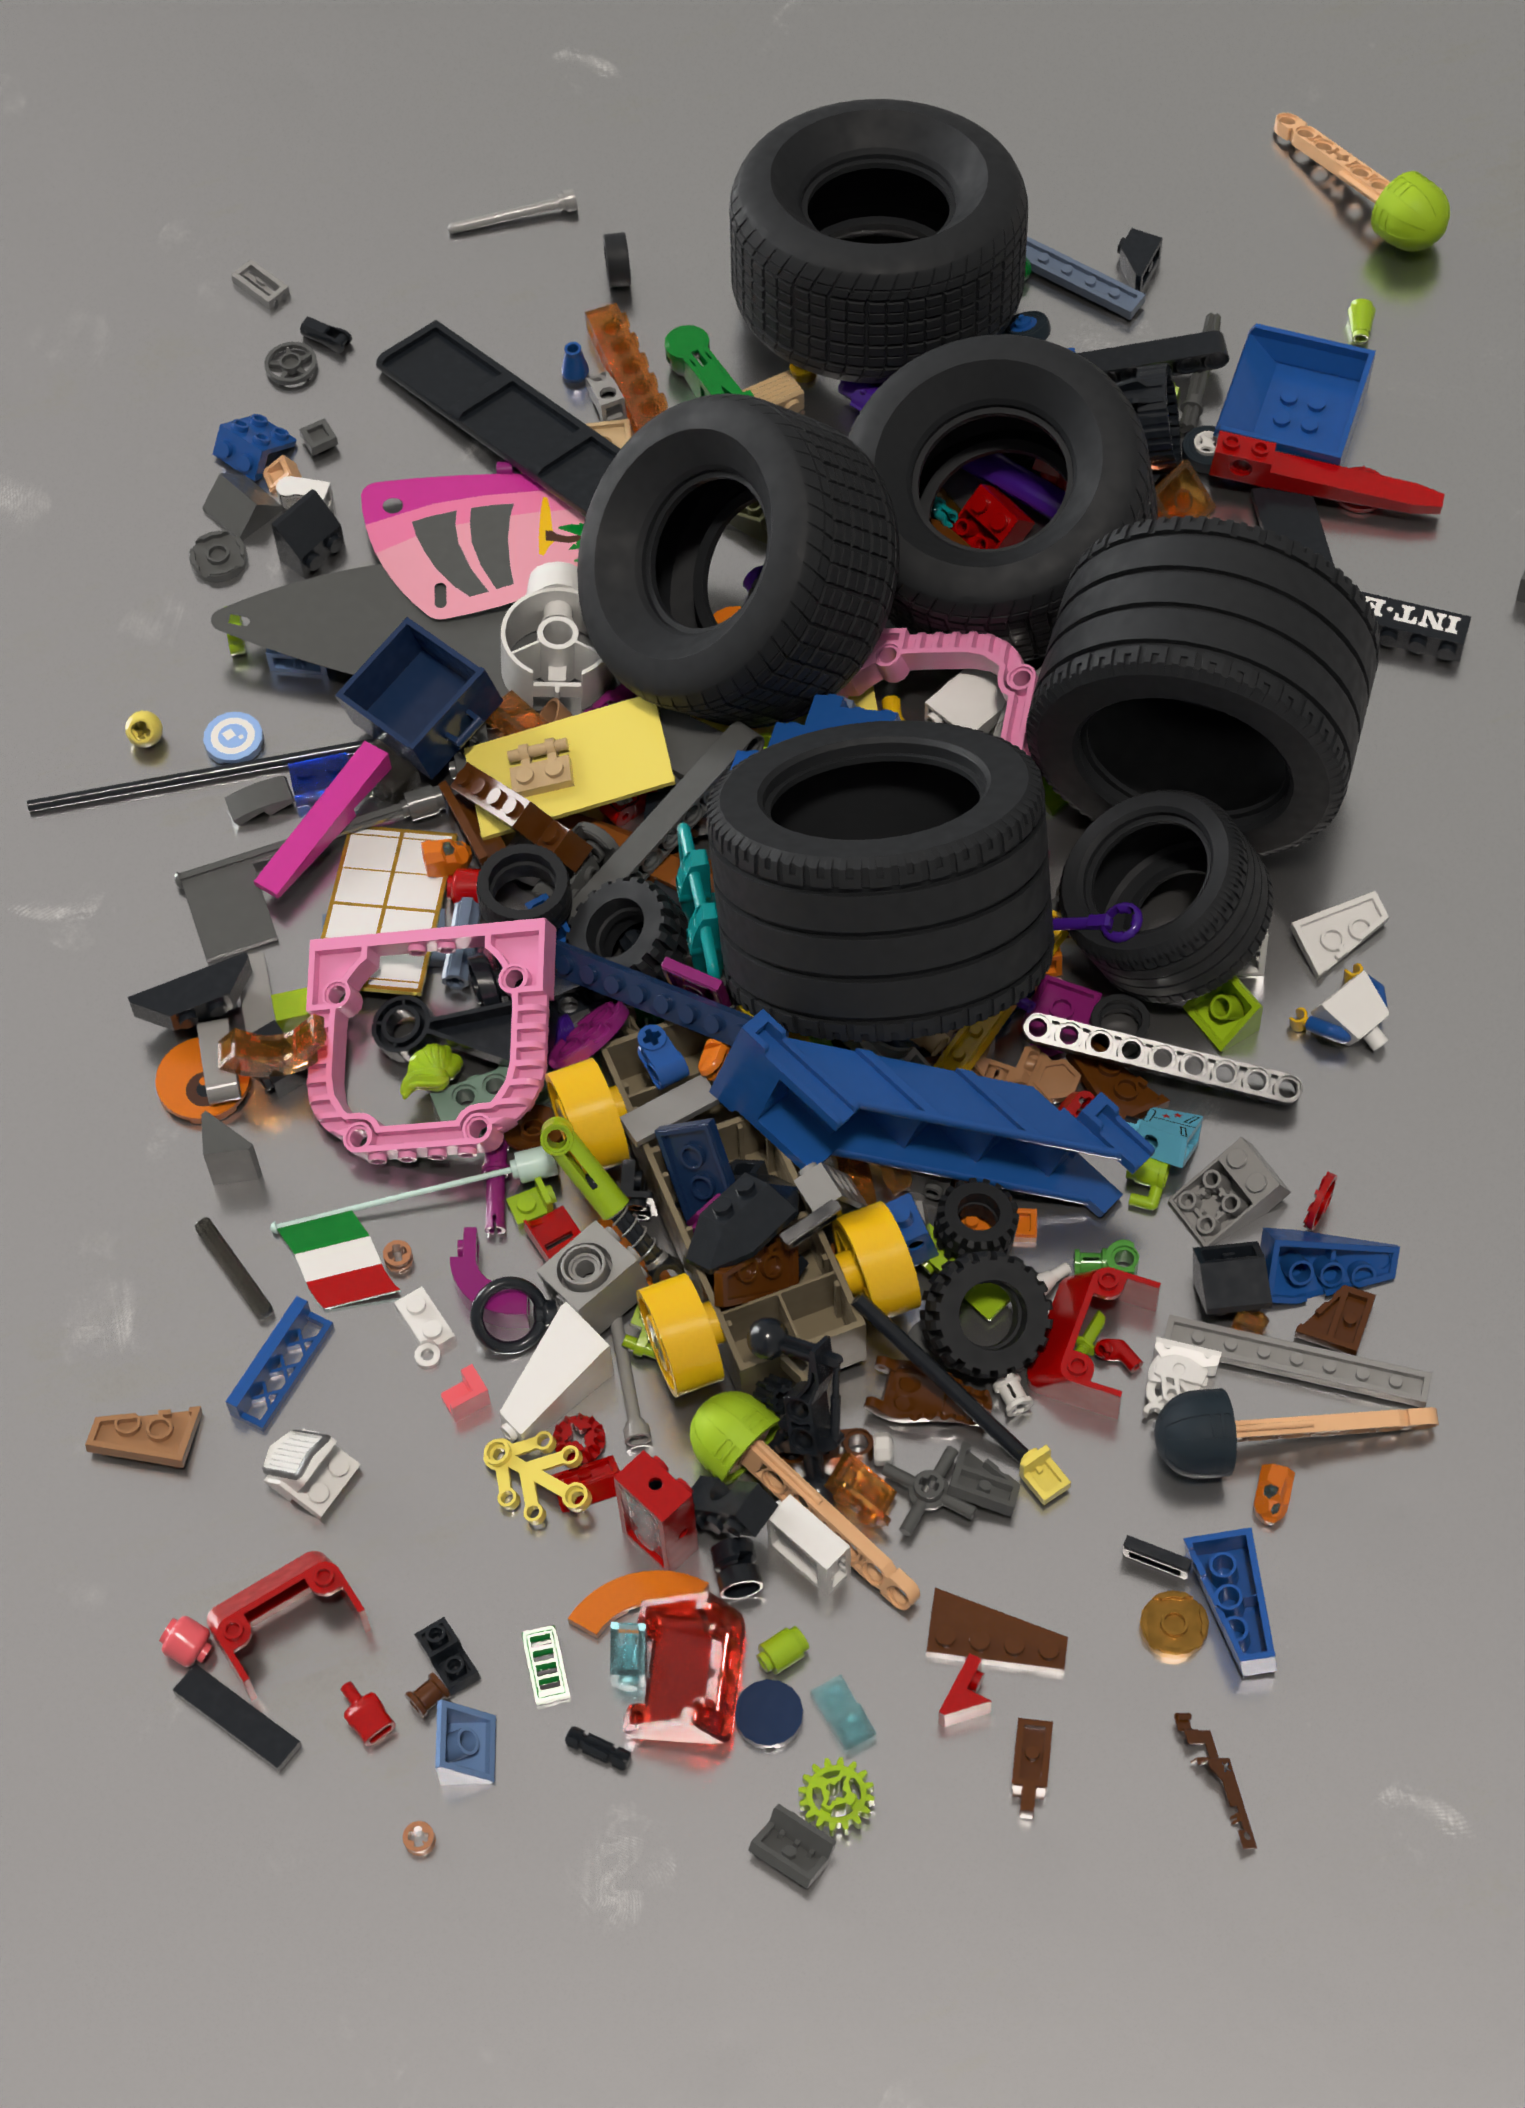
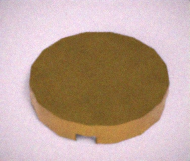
M1171 1590L1158 1593L1145 1605L1141 1613L1139 1629L1143 1641L1152 1652L1163 1658L1177 1660L1190 1657L1201 1649L1207 1639L1209 1620L1206 1609L1201 1603L1199 1604L1194 1600L1193 1596L1186 1592Z

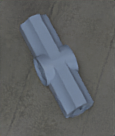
M462 897L454 905L451 926L480 924L481 912L479 903H476L472 897ZM479 947L456 949L454 953L445 954L441 978L442 984L456 990H462L464 987L469 986L470 973L466 958L478 954Z

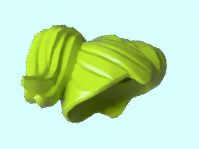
M426 1044L424 1048L415 1052L409 1060L408 1071L400 1087L402 1098L404 1100L407 1099L411 1093L417 1090L443 1091L449 1085V1081L455 1079V1076L461 1071L464 1064L461 1056L452 1053L449 1045Z

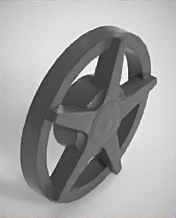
M286 342L274 347L267 354L264 367L266 374L272 381L281 386L295 385L311 378L317 368V358L310 346L301 342ZM290 349H300L308 354L300 356L295 352H291ZM286 350V353L280 357L279 361H271L276 354ZM312 359L310 368L305 371L302 368L303 364ZM270 368L281 369V376L273 374ZM297 373L300 375L294 378H288L292 374Z

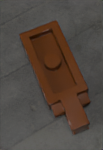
M1018 1718L1011 1789H1013L1012 1797L1021 1798L1019 1815L1021 1818L1033 1819L1035 1799L1044 1800L1045 1792H1047L1053 1729L1052 1721Z

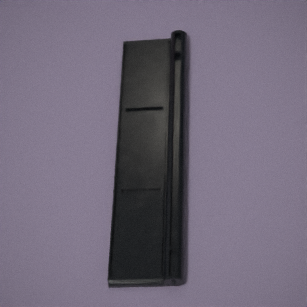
M437 320L379 355L376 361V368L586 518L599 482L614 457L620 451L619 447Z

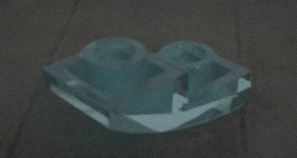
M842 1675L810 1691L821 1714L845 1752L876 1735L861 1704H857Z

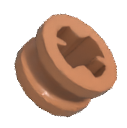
M393 1240L384 1247L383 1259L387 1269L394 1273H403L412 1266L413 1254L408 1243L402 1240ZM401 1252L403 1260L395 1261L394 1253Z
M412 1822L403 1832V1843L408 1852L415 1856L427 1855L435 1847L436 1835L431 1826L426 1822ZM417 1831H423L425 1837H428V1841H422L423 1846L416 1847L414 1841L410 1840L412 1835L417 1836L415 1833Z

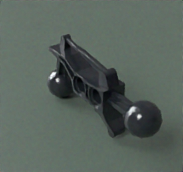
M763 1317L756 1320L750 1326L746 1336L748 1347L755 1356L763 1360H773L785 1354L809 1362L808 1381H799L783 1397L785 1415L779 1420L778 1425L780 1429L776 1431L774 1438L769 1442L768 1446L777 1454L786 1452L803 1455L806 1476L803 1478L830 1504L835 1506L839 1499L840 1491L834 1478L825 1473L823 1453L835 1450L845 1439L844 1434L840 1431L841 1395H839L840 1364L843 1362V1357L832 1352L830 1336L825 1335L815 1344L790 1336L786 1326L778 1319ZM833 1375L832 1395L830 1399L829 1412L827 1388ZM799 1496L801 1504L808 1508L806 1501Z

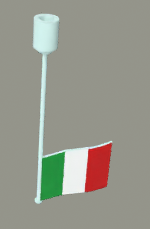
M542 1146L514 1152L515 1159L509 1160L510 1167L279 1224H276V1221H274L270 1229L275 1234L280 1233L295 1255L310 1292L324 1310L401 1292L386 1273L373 1241L354 1214L355 1211L512 1173L514 1179L520 1178L523 1184L534 1181L537 1177L543 1179L559 1175V1167L552 1155L544 1151Z

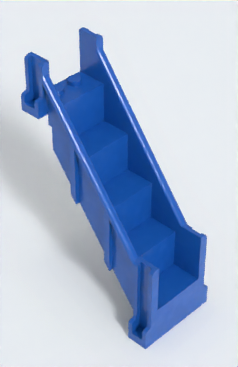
M764 1009L741 1027L709 1090L729 1111H738L799 1169L812 1162H816V1164L824 1163L832 1155L966 1182L969 1181V1178H976L977 1182H983L984 1178L990 1180V1185L995 1186L998 1183L1003 1186L1002 1189L1084 1204L1098 1217H1102L1123 1196V1193L1079 1153L1115 1159L1131 1174H1134L1155 1152L1154 1147L1119 1115V1107L1102 1092L1083 1108L1077 1118H1075L1064 1107L1059 1111L1033 1086L978 1076L971 1070L956 1068L953 1071L877 1056L873 1051L860 1048L852 1051L787 1038L785 1028Z

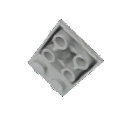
M1240 1137L1173 1194L1168 1201L1205 1247L1216 1244L1265 1215L1287 1197L1291 1191L1255 1146Z

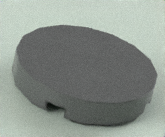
M222 530L200 536L195 541L196 544L193 546V549L191 547L189 551L190 565L196 576L204 581L214 583L225 582L237 577L244 570L248 561L246 545L237 535H229V532Z
M580 822L571 830L593 847L590 853L593 854L599 868L619 849L613 837L593 823Z

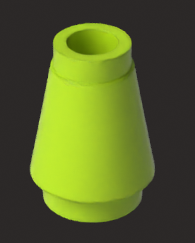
M1356 299L1351 302L1347 310L1352 340L1356 343H1365L1369 340L1376 309L1373 307L1372 301Z

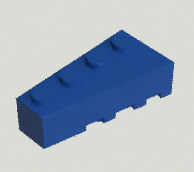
M1252 1527L1183 1538L1187 1558L1192 1559L1193 1571L1242 1676L1277 1671L1276 1656Z

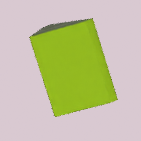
M1236 975L1231 980H1228L1226 984L1224 983L1221 987H1217L1216 990H1212L1204 996L1188 1000L1183 1006L1184 1010L1220 1052L1228 1050L1260 1030L1263 1006Z

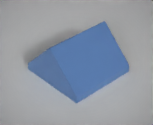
M442 1699L437 1701L435 1769L440 1785L494 1783L496 1715Z

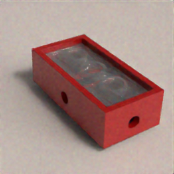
M643 1450L614 1476L622 1532L663 1570L675 1571L699 1549L694 1513L695 1505L692 1495L693 1490L682 1478L676 1480L668 1473L669 1469L662 1459L656 1455L651 1457Z

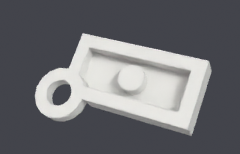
M420 1287L395 1301L394 1305L420 1345L414 1354L416 1364L423 1369H432L441 1360L440 1350L456 1342V1337L424 1288ZM425 1352H432L434 1354L431 1360H423L422 1355Z

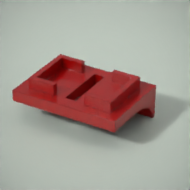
M563 1205L532 1221L523 1220L525 1232L546 1262L581 1233ZM569 1234H572V1237L568 1238L567 1240L559 1243L558 1245L552 1247L549 1250L546 1249V1247L561 1240Z

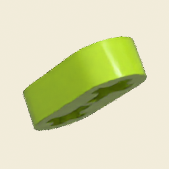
M231 614L228 623L243 626L242 617ZM227 634L231 656L246 654L245 640Z

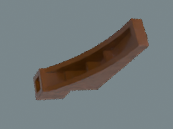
M468 762L458 772L450 786L457 793L488 812L534 845L543 846L551 850L567 868L575 873L593 849L591 845L577 834L551 818L531 801Z

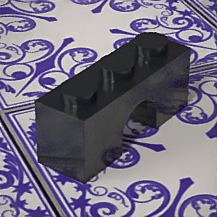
M700 1475L692 1486L696 1530L698 1531L705 1529L712 1530L717 1534L725 1532L737 1537L741 1535L756 1537L778 1507L773 1498L758 1483L738 1480L733 1489L730 1490L724 1482L722 1483L720 1478Z

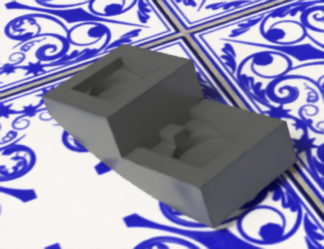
M284 775L254 783L225 797L232 820L238 826L264 811L271 816L295 802L288 780Z

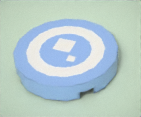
M227 712L217 716L206 727L203 738L208 756L216 763L224 765L223 763L233 764L254 759L261 751V745L264 741L263 731L259 722L251 715L243 712Z

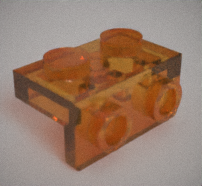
M843 1453L824 1487L834 1494L833 1499L838 1504L853 1510L857 1514V1520L862 1524L872 1528L874 1526H888L891 1519L885 1513L896 1496L897 1491L852 1453Z

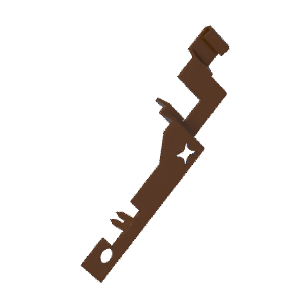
M1175 1713L1174 1718L1178 1731L1185 1732L1188 1745L1205 1744L1209 1757H1197L1190 1761L1191 1764L1197 1762L1199 1765H1209L1210 1769L1221 1779L1230 1807H1237L1238 1812L1229 1819H1235L1231 1824L1242 1822L1244 1830H1238L1243 1849H1257L1230 1758L1218 1757L1210 1730L1191 1728L1189 1721L1192 1720L1191 1713ZM1228 1763V1766H1227V1767H1228L1229 1770H1226V1771L1224 1772V1766H1223V1765H1225V1764ZM1244 1832H1247L1249 1834V1840L1245 1838Z

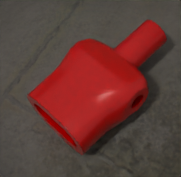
M351 1681L341 1687V1692L351 1704L344 1712V1718L358 1733L366 1746L376 1744L393 1731L396 1724L375 1693L371 1692L362 1696Z

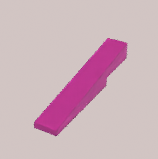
M367 741L362 743L254 880L256 887L277 899L284 894L356 817L354 808L392 769L387 752Z

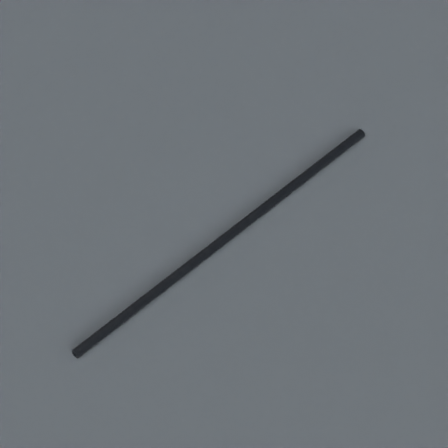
M528 710L489 717L486 720L487 730L533 722L532 712ZM372 738L27 800L29 812L351 755L358 750L364 741L380 749L387 747Z

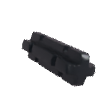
M572 1726L566 1735L565 1741L567 1746L576 1750L581 1748L583 1753L602 1762L608 1763L610 1761L615 1768L625 1770L631 1761L632 1756L629 1750L620 1746L615 1748V1744L591 1733L586 1735L585 1730L576 1726Z

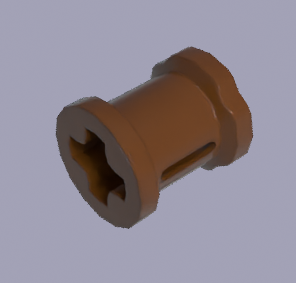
M431 1672L426 1682L415 1691H408L405 1693V1696L422 1718L428 1716L427 1711L435 1706L437 1701L443 1698L448 1700L451 1694L437 1675Z

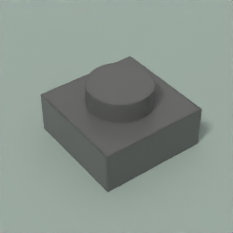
M325 418L299 429L300 436L312 455L338 445L337 437Z

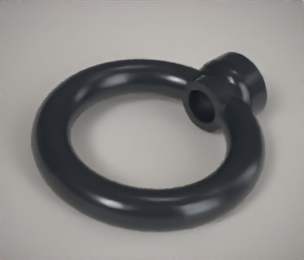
M519 1277L498 1278L485 1285L476 1295L470 1312L471 1327L479 1342L489 1350L500 1354L520 1353L535 1345L544 1334L546 1327L550 1326L557 1314L555 1299L546 1300L540 1289L526 1279ZM503 1290L520 1291L526 1294L533 1303V1327L524 1337L515 1341H502L495 1338L488 1332L484 1324L483 1313L487 1302L492 1296Z

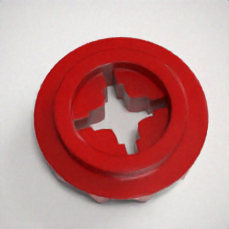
M579 1412L576 1416H565L559 1425H555L553 1433L557 1442L554 1449L555 1452L561 1451L568 1445H573L583 1455L581 1464L589 1463L596 1459L605 1446L606 1437L603 1426L595 1420L593 1415L588 1417ZM575 1429L580 1435L586 1433L584 1436L585 1447L579 1444L577 1440L571 1442L573 1439L572 1430ZM570 1453L567 1457V1461L573 1460L575 1458L576 1453Z

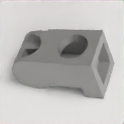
M608 371L585 378L587 391L599 412L601 422L628 419L625 398Z

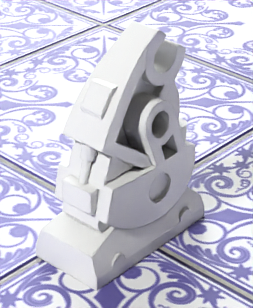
M1156 1337L1153 1352L1154 1360L1149 1367L1147 1376L1146 1397L1149 1403L1143 1409L1142 1415L1145 1419L1152 1412L1159 1414L1169 1400L1183 1392L1206 1389L1208 1383L1207 1376H1216L1222 1352ZM1155 1389H1159L1158 1397L1155 1394ZM1154 1420L1153 1423H1152V1427H1153L1154 1429H1155L1156 1420Z

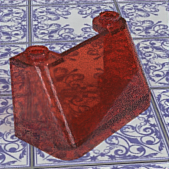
M710 1591L641 1601L637 1625L642 1635L652 1642L644 1704L634 1703L629 1705L623 1718V1732L632 1738L701 1744L728 1742L732 1737L746 1633L742 1614Z

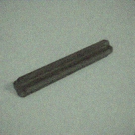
M204 1217L195 1223L196 1232L257 1318L265 1320L274 1313L272 1305L211 1219Z

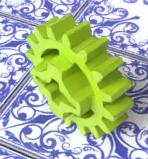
M839 1757L837 1765H832L831 1761L825 1758L824 1768L822 1769L813 1764V1776L804 1774L802 1777L803 1784L807 1787L798 1788V1796L803 1798L799 1802L800 1811L809 1810L805 1814V1821L810 1823L816 1820V1828L822 1830L825 1826L829 1827L830 1836H834L836 1828H841L844 1835L849 1834L850 1825L860 1829L862 1827L860 1817L866 1819L871 1817V1810L866 1806H874L875 1797L870 1795L874 1791L873 1782L864 1783L868 1778V1772L863 1770L857 1773V1762L855 1761L848 1767L844 1766L843 1757ZM853 1783L860 1792V1800L856 1794L851 1792ZM842 1791L843 1798L837 1797L835 1801L831 1802L830 1795L836 1796L838 1792ZM813 1793L817 1799L822 1801L820 1810L814 1804Z

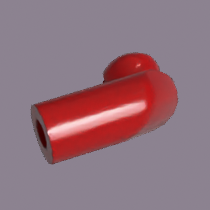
M1102 1339L1096 1342L1094 1346L1096 1356L1106 1361H1121L1130 1373L1136 1372L1143 1365V1361L1124 1340Z

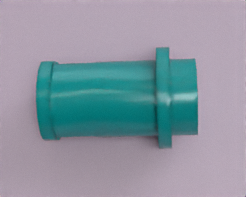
M936 497L931 517L940 521L944 526L953 527L948 519L955 523L959 517L958 513L948 507L945 500L941 497Z

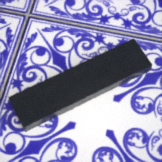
M196 1663L173 1688L175 1695L278 1772L282 1770L302 1746L297 1738Z

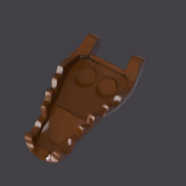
M880 1355L876 1357L874 1368L887 1374L881 1400L872 1396L866 1397L864 1403L866 1410L883 1419L898 1423L935 1421L958 1422L970 1426H979L910 1360H897ZM953 1377L991 1413L992 1399L987 1389L977 1390L971 1386H965L961 1379Z

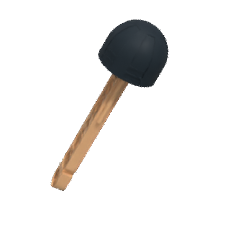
M1223 1388L1191 1390L1169 1400L1157 1417L1154 1439L1159 1455L1175 1472L1190 1478H1216L1232 1475L1236 1464L1237 1442L1419 1430L1437 1427L1439 1422L1437 1408L1434 1407L1235 1421L1233 1407L1227 1392Z

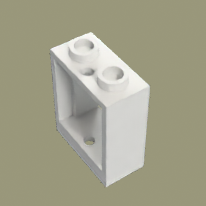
M789 1495L785 1500H778L776 1502L778 1507L767 1521L768 1544L828 1596L851 1573L850 1546L792 1495Z

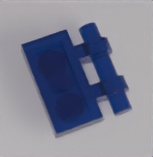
M347 752L288 764L294 795H298L294 796L297 808L304 806L313 807L325 790L315 791L328 788L349 761Z

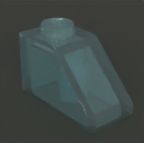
M611 1622L610 1677L612 1687H617L619 1690L634 1692L638 1688H647L650 1647L646 1624Z

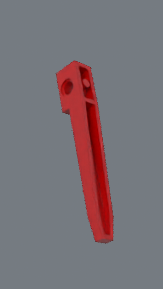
M1219 431L1209 475L1270 489L1409 514L1440 515L1445 494L1418 483L1275 451L1277 443Z

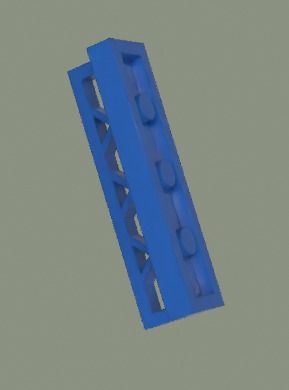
M296 1296L225 1401L230 1416L265 1432L334 1328L333 1322L311 1312L308 1301ZM308 1321L322 1327L317 1336L303 1339L301 1331ZM302 1348L303 1357L298 1363L286 1366L284 1357L287 1352ZM284 1374L286 1382L283 1387L268 1392L266 1384L269 1379ZM266 1401L268 1410L261 1420L247 1414L253 1404Z

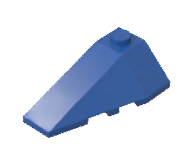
M1263 1228L1260 1244L1265 1256L1272 1303L1285 1304L1307 1302L1308 1298L1323 1294L1330 1296L1343 1285L1360 1288L1395 1279L1400 1247L1394 1244L1277 1228Z

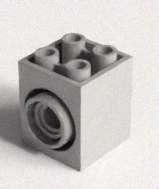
M595 1220L536 1270L549 1299H555L558 1309L567 1302L600 1335L616 1319L620 1318L637 1303L636 1291L648 1286L646 1281L648 1274L639 1264L642 1261L639 1254L631 1246L625 1248L620 1243L621 1239L610 1226L604 1228Z

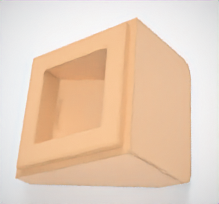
M281 455L266 467L263 472L271 493L277 492L276 484L284 477L302 478L296 463L285 455Z

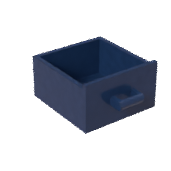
M408 617L403 620L335 695L356 726L431 780L503 702L502 697L483 667L477 666Z

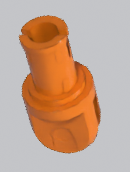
M713 1038L708 1039L698 1063L700 1074L705 1076L708 1081L714 1082L732 1046Z

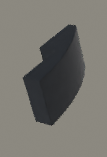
M445 1617L414 1634L451 1696L481 1679L478 1670L464 1651L459 1638Z

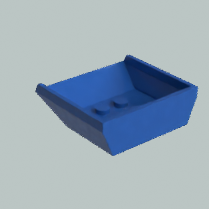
M1256 323L1249 330L1213 436L1218 438L1219 431L1269 441L1277 443L1275 448L1277 452L1343 466L1368 391L1376 351Z

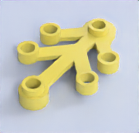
M541 1431L535 1437L513 1444L507 1439H493L484 1448L483 1458L485 1464L491 1470L496 1471L499 1487L498 1503L508 1511L514 1510L519 1506L520 1496L512 1489L510 1469L519 1473L525 1502L523 1515L532 1525H540L546 1519V1510L539 1504L536 1484L560 1496L563 1503L576 1513L585 1511L592 1501L591 1492L582 1483L574 1482L567 1485L544 1472L566 1465L568 1468L578 1467L583 1460V1455L575 1446L568 1445L559 1452L528 1462L519 1458V1456L535 1450H539L543 1454L551 1453L556 1448L557 1442L555 1437L548 1431ZM549 1438V1443L541 1447V1442ZM501 1452H505V1455L500 1460H497V1456ZM575 1452V1458L567 1461L568 1455ZM508 1495H513L512 1501L505 1503V1498ZM583 1495V1500L575 1504L576 1498ZM539 1509L537 1517L531 1518V1513Z

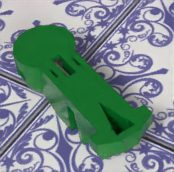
M683 325L674 328L668 333L664 344L666 360L675 373L685 378L696 398L725 393L754 396L750 390L743 392L711 352L709 336L705 330L694 325Z

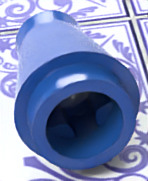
M570 342L564 348L565 353L561 373L567 381L580 383L587 377L589 366L582 353L581 345L577 342Z

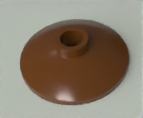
M534 1105L531 1111L527 1112L517 1121L518 1125L504 1133L506 1143L518 1151L541 1146V1129L548 1119L555 1117L553 1109L544 1105ZM553 1130L548 1134L549 1139L555 1143H559L563 1138L560 1130Z

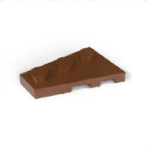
M1095 1039L1091 1040V1046L1095 1051L1104 1052L1107 1050ZM1069 1053L1066 1054L1068 1062L1081 1074V1081L1087 1090L1094 1094L1095 1097L1100 1092L1105 1094L1119 1107V1115L1124 1120L1127 1115L1142 1119L1153 1107L1162 1109L1169 1107L1171 1100L1163 1094H1156L1148 1087V1082L1141 1076L1135 1077L1124 1067Z
M788 1228L777 1234L754 1257L733 1266L720 1268L714 1272L715 1306L728 1307L745 1304L799 1284L798 1245L790 1251H786L780 1242L779 1235Z

